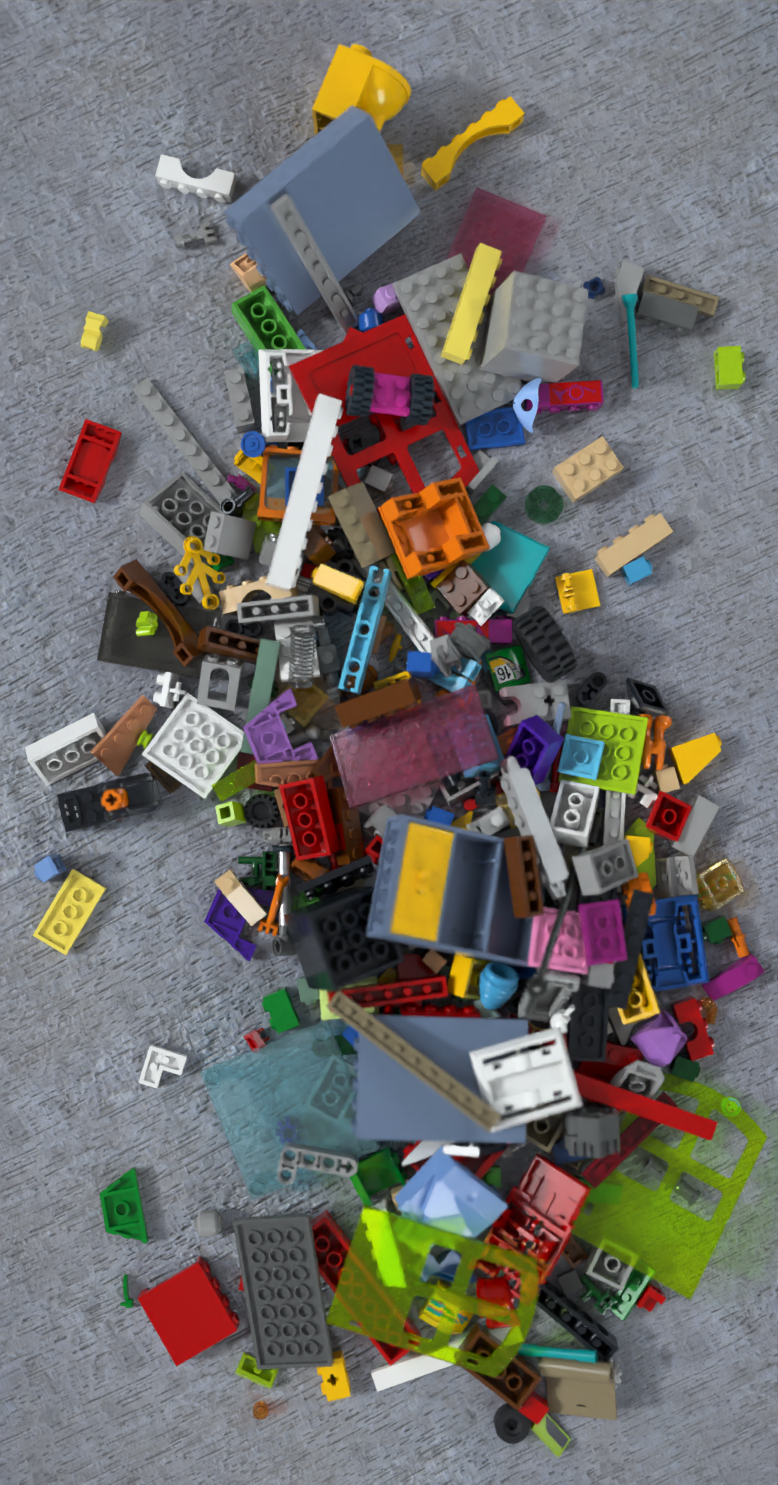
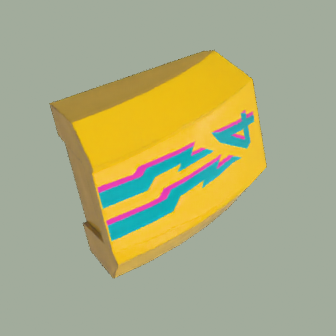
M439 1279L425 1304L418 1311V1318L448 1334H462L474 1315V1306L472 1300Z

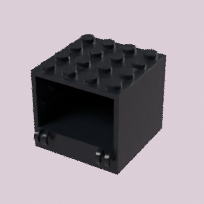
M375 886L351 887L284 914L310 989L336 991L404 961V951L400 949L402 947L401 943L366 936Z

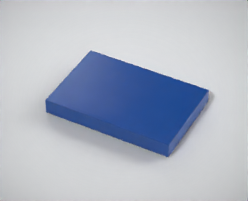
M513 407L494 409L465 423L467 446L470 451L525 444L523 425L518 420Z

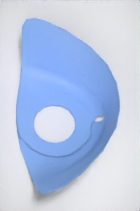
M536 378L523 386L513 402V409L518 420L531 433H533L532 425L538 409V388L542 378ZM525 399H530L533 407L530 411L526 412L522 409L521 403Z

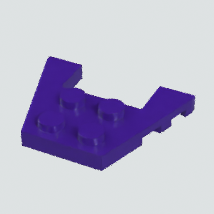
M248 888L259 903L271 907L275 890L263 891V889ZM218 889L204 922L250 962L257 944L239 937L246 920L225 897L222 891Z

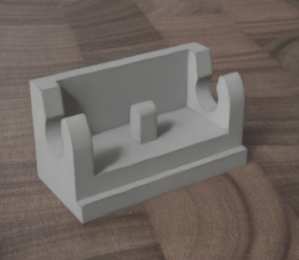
M445 635L430 640L431 657L445 677H451V667L457 665L456 668L460 672L462 669V654L450 637Z

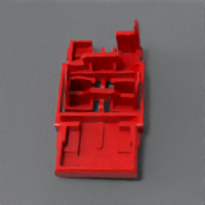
M536 1153L526 1173L524 1172L519 1186H513L505 1201L508 1207L510 1203L515 1206H511L510 1209L507 1207L491 1224L492 1227L484 1240V1243L487 1244L486 1248L483 1249L480 1256L473 1257L470 1260L467 1268L470 1270L480 1268L493 1278H496L499 1271L502 1270L517 1281L511 1293L527 1305L531 1304L539 1290V1285L546 1284V1277L550 1276L572 1235L571 1230L576 1227L573 1223L576 1221L581 1211L580 1208H582L592 1188L540 1153ZM542 1220L546 1228H542L537 1236L534 1234L535 1227ZM513 1239L523 1240L521 1249L517 1248L518 1242ZM529 1240L533 1241L534 1244L527 1250L529 1251L528 1254H525L527 1242Z

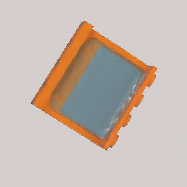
M276 445L265 447L262 462L259 509L257 513L258 520L283 522L286 511L285 467H298L302 450H298L297 447H287V449H280ZM330 455V457L327 456L325 462L328 464V468L324 475V507H317L315 513H311L310 519L313 520L312 524L335 526L336 515L328 500V496L338 492L339 470L332 455Z

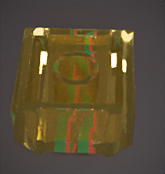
M727 857L696 873L699 893L697 897L701 906L707 911L717 910L745 892L738 873Z

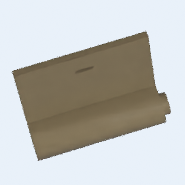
M550 1357L539 1359L538 1371L541 1372L542 1376L546 1377L549 1413L617 1421L615 1374L612 1362L597 1361V1363Z

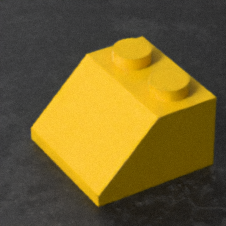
M455 954L447 985L448 993L462 998L480 1000V974L487 964L492 962Z

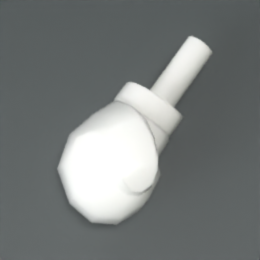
M571 1005L567 1010L561 1009L555 1013L550 1020L551 1027L556 1028L560 1026L562 1034L566 1033L570 1014L575 1007Z

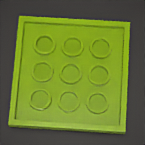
M571 706L572 718L568 723L567 734L605 742L597 781L560 773L558 782L566 780L597 786L603 790L636 795L649 718Z

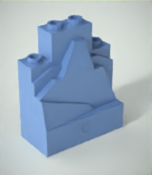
M444 1145L432 1155L395 1196L399 1204L397 1208L402 1214L392 1224L396 1232L394 1235L400 1242L403 1243L405 1241L408 1243L410 1249L415 1253L419 1251L423 1255L438 1240L444 1245L447 1243L454 1248L459 1241H463L467 1236L475 1238L490 1226L508 1207L492 1183L487 1185L450 1154H443Z

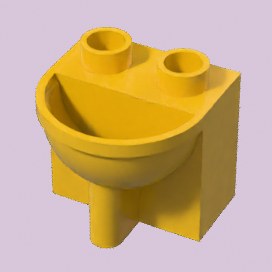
M339 44L312 107L315 135L350 106L370 114L380 132L384 122L396 116L404 105L408 103L412 93L409 83L397 70L373 58L372 53L366 47L352 44L348 48Z

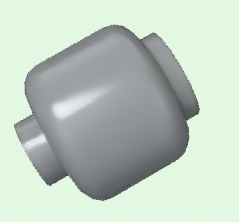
M216 1210L200 1211L198 1217L194 1218V1231L198 1230L200 1237L217 1236L219 1231H222V1215H219Z

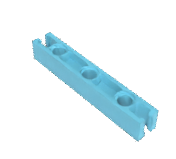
M371 565L338 687L342 691L349 692V688L346 687L349 678L352 676L356 678L355 687L351 688L350 691L358 695L361 694L392 576L390 570L384 569L381 584L375 583V577L379 570L378 567ZM374 589L380 590L378 596L371 597V592ZM365 626H369V633L366 635H362V628ZM356 663L359 664V671L352 673L351 667Z

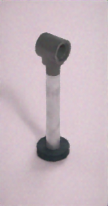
M271 845L273 850L270 852H279V874L282 875V878L289 877L288 884L283 889L279 903V934H276L272 941V951L276 957L295 955L297 952L284 918V914L290 912V852L295 851L293 845Z

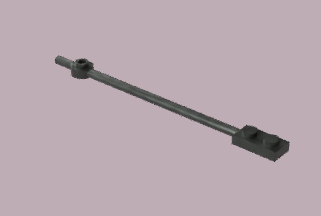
M596 809L588 841L590 846H595L604 818V810ZM579 847L577 855L586 852L587 848ZM574 864L565 889L566 895L562 898L537 976L532 977L527 982V993L530 996L524 1013L527 1017H532L537 1000L547 994L548 985L545 981V975L578 878ZM538 987L541 990L537 992L534 991V988Z

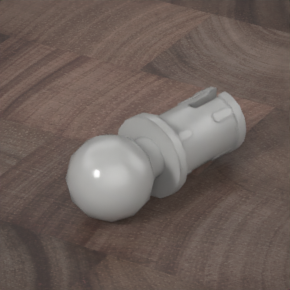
M310 725L305 732L300 729V732L288 736L292 747L304 742L308 743L306 739L315 740L320 737L321 729L317 725Z

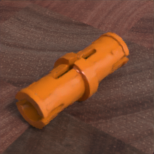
M733 917L727 919L733 934L730 940L734 943L738 957H745L750 954L744 939L746 936L741 931L738 918Z

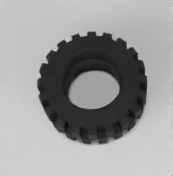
M536 606L513 621L512 627L522 649L545 682L553 683L575 670L577 660L572 648L554 618L551 617L544 607Z

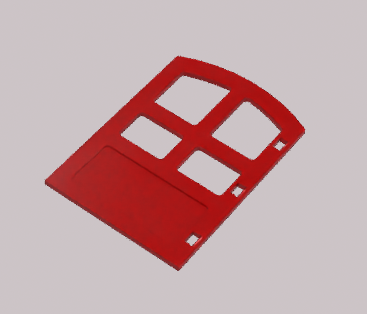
M405 314L289 366L311 415L319 394L342 401L343 413L341 418L337 419L335 425L338 427L359 418V416L347 415L345 408L347 381L352 365L373 367L375 373L410 377L413 373L433 376L434 392L436 391L440 402L435 404L433 400L432 407L435 417L429 419L425 426L416 425L400 432L391 414L373 412L385 435V440L353 455L347 454L338 433L335 438L332 437L330 443L333 445L331 455L346 487L361 483L357 469L389 454H393L412 493L421 492L426 487L407 450V446L438 431H444L460 464V470L451 479L461 477L464 487H467L480 472ZM410 337L415 348L409 349L405 339ZM459 446H462L466 454L463 458H461L457 450ZM376 509L377 512H378V514H379V516H380V518H381V520H382L383 525L385 526V523H384V521H383V519H382V517H381V514H380L379 509Z

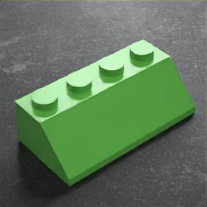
M265 285L232 303L231 313L257 353L259 349L306 350ZM270 361L268 370L272 375V362ZM274 369L275 375L277 372H279L278 369Z

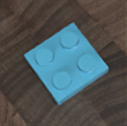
M566 734L558 772L597 781L605 742Z

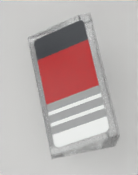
M307 556L297 575L296 581L298 592L304 595H309L313 585V578L311 576L317 567Z

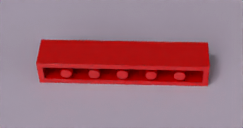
M443 974L339 989L362 1008L448 996L446 976ZM326 990V991H327L328 1004H329V1002L332 1000V998L334 997V995L337 993L338 990H336V991H328V990Z

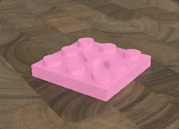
M543 907L544 915L533 916L528 966L540 967L559 909ZM566 911L548 969L588 974L589 965L586 963L580 912Z

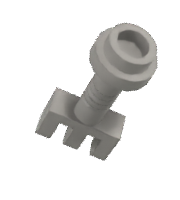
M213 222L200 224L201 231L194 234L182 235L181 232H177V235H173L176 247L184 248V243L204 239L205 245L218 242L217 237L214 236L216 234L215 229H211L214 227Z

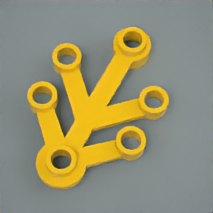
M189 536L183 543L185 554L182 561L174 568L177 576H185L188 572L187 566L191 558L193 560L192 570L186 583L180 586V592L183 595H190L193 592V586L198 577L203 593V607L207 610L216 609L219 605V599L216 595L211 594L206 574L212 577L213 582L216 584L224 583L226 576L223 572H217L201 561L200 555L205 557L210 565H218L220 563V556L203 550L202 541L196 536ZM191 543H193V545H194V548H193V549H191V546H190ZM180 567L183 569L182 574L179 572ZM218 575H220L221 577L220 581H218L217 579Z

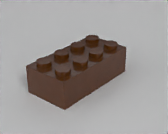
M415 676L344 700L335 705L342 727L349 726L350 729H353L365 723L364 720H367L369 723L378 720L384 713L386 716L395 714L401 707L404 710L410 709L418 704V700L422 698Z
M478 1322L454 1352L455 1362L517 1411L542 1379L537 1368L496 1338Z

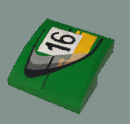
M521 645L485 655L495 692L504 687L532 682Z

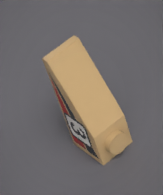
M229 869L214 881L225 897L251 926L267 915L233 869Z

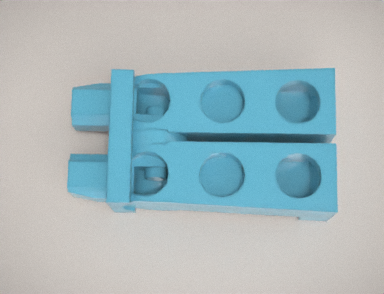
M415 645V650L420 652V650ZM462 656L461 671L457 670V665L451 667V671L458 675L452 673L451 677L446 678L440 670V673H437L436 679H426L465 699L472 686V683L468 680L474 682L482 666L478 662Z

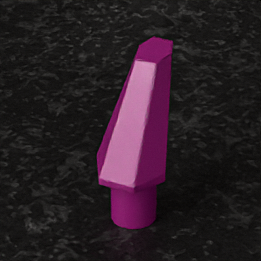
M240 474L238 476L228 475L227 482L236 484L237 488L244 490L249 485L256 491L255 487Z

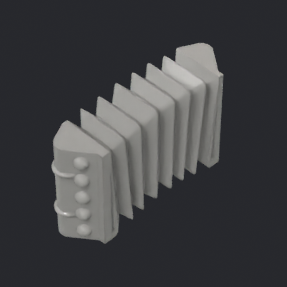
M547 969L545 981L548 985L547 994L537 1000L532 1017H527L524 1013L530 996L527 993V988H524L525 992L522 993L521 1001L518 1002V1018L543 1021L544 1023L550 1022L551 1017L564 1007L563 1003H566V999H570L569 996H572L571 991L575 992L578 990L580 977L571 972ZM538 987L534 988V991L537 992L541 990Z

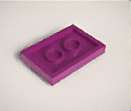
M619 900L579 905L587 965L627 960Z

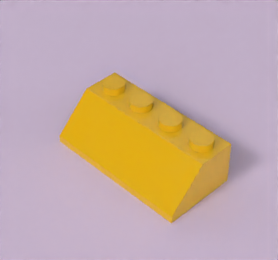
M639 954L626 1010L618 1008L623 1025L633 1024L660 1013L641 954Z

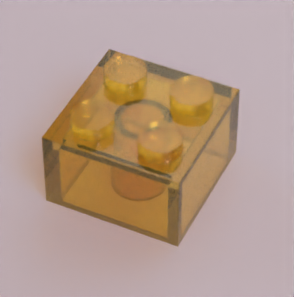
M295 680L298 682H309L305 680ZM314 684L308 688H297L288 685L281 693L283 694L287 689L292 690L297 706L285 711L304 727L310 723L329 700L328 695Z

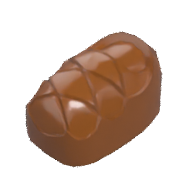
M369 664L361 694L374 688L373 682L378 681L376 669ZM360 666L351 670L352 673L359 671ZM352 676L349 678L346 687L349 688V692L340 690L346 699L358 696V694L350 691L351 688L355 687L356 678Z
M295 858L290 865L291 871L305 882L331 871L324 868L319 861L313 858L299 861Z

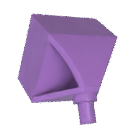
M661 1010L660 1013L646 1019L633 1034L631 1040L651 1065L661 1067L671 1063L687 1042V1037L675 1020L665 1010Z

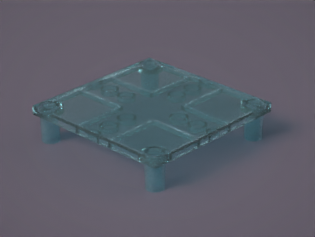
M328 1019L321 1020L317 1024L221 1063H215L200 1072L252 1200L288 1186L281 1184L277 1178L281 1153L287 1143L294 1142L352 1153L357 1158L379 1149L377 1140L356 1139L355 1134H352L351 1119H355V1113L352 1110V1098H356V1092H353L352 1078ZM286 1151L288 1157L293 1158L296 1156L294 1151ZM306 1154V1155H305V1158H306L308 1161H314V1160H315L314 1155H312V1154ZM330 1157L324 1159L328 1165L335 1163ZM298 1167L295 1179L291 1184L318 1174L321 1171ZM283 1170V1171H282V1173H283L284 1176H286V1177L292 1176L291 1171H289V1170Z

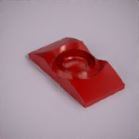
M85 419L58 490L95 504L105 485L110 465L116 456L122 432Z

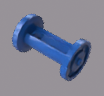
M251 431L243 436L240 445L241 450L246 456L255 458L260 455L263 457L265 447L268 445L279 446V442H265L262 434Z

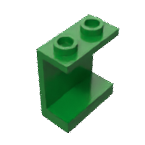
M389 1147L358 1161L356 1173L349 1176L365 1208L372 1205L371 1195L398 1182H401L403 1187L407 1184V1173L404 1168L400 1169L398 1165L400 1160L396 1152L392 1153Z

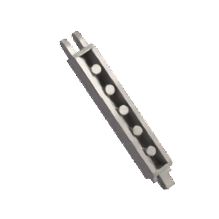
M509 756L500 762L503 776L499 777L501 787L505 791L508 805L513 812L515 824L519 828L521 836H534L541 888L546 887L553 900L566 895L563 880L567 879L569 875L530 771L525 767L520 768L517 759L514 756Z

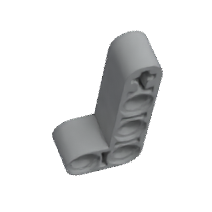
M290 1142L284 1146L281 1153L277 1178L283 1185L291 1184L295 1179L298 1167L342 1176H352L357 1171L358 1158L352 1153ZM292 1150L296 1156L290 1158L286 1155V1151ZM312 1154L314 1155L315 1160L308 1161L305 1158V1155ZM330 1157L335 1163L328 1165L324 1159ZM347 1162H351V1168L347 1167ZM289 1170L291 1171L292 1176L286 1177L283 1175L282 1171Z

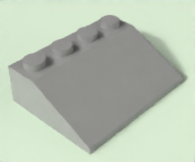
M181 472L143 502L139 515L184 556L183 543L187 537H198L204 546L211 511L220 514L224 513L221 512L220 506L186 474ZM191 543L190 546L191 549H193L194 545L193 543Z

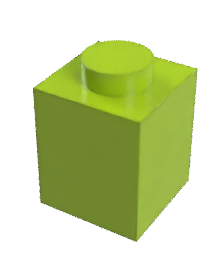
M230 801L215 806L219 825L232 827L246 823L243 804Z

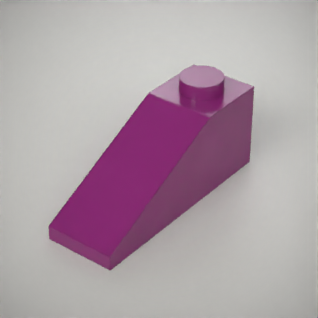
M749 954L709 979V983H704L701 986L713 1002L748 984L765 971L755 956Z

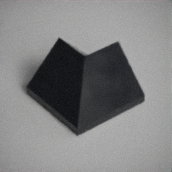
M631 678L626 679L627 697L634 711L658 716H668L670 714L656 686Z

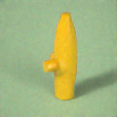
M396 633L389 653V662H392L398 650L403 648V646H400L401 634Z

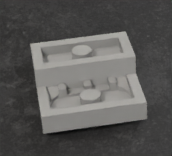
M693 855L655 858L659 897L699 894Z

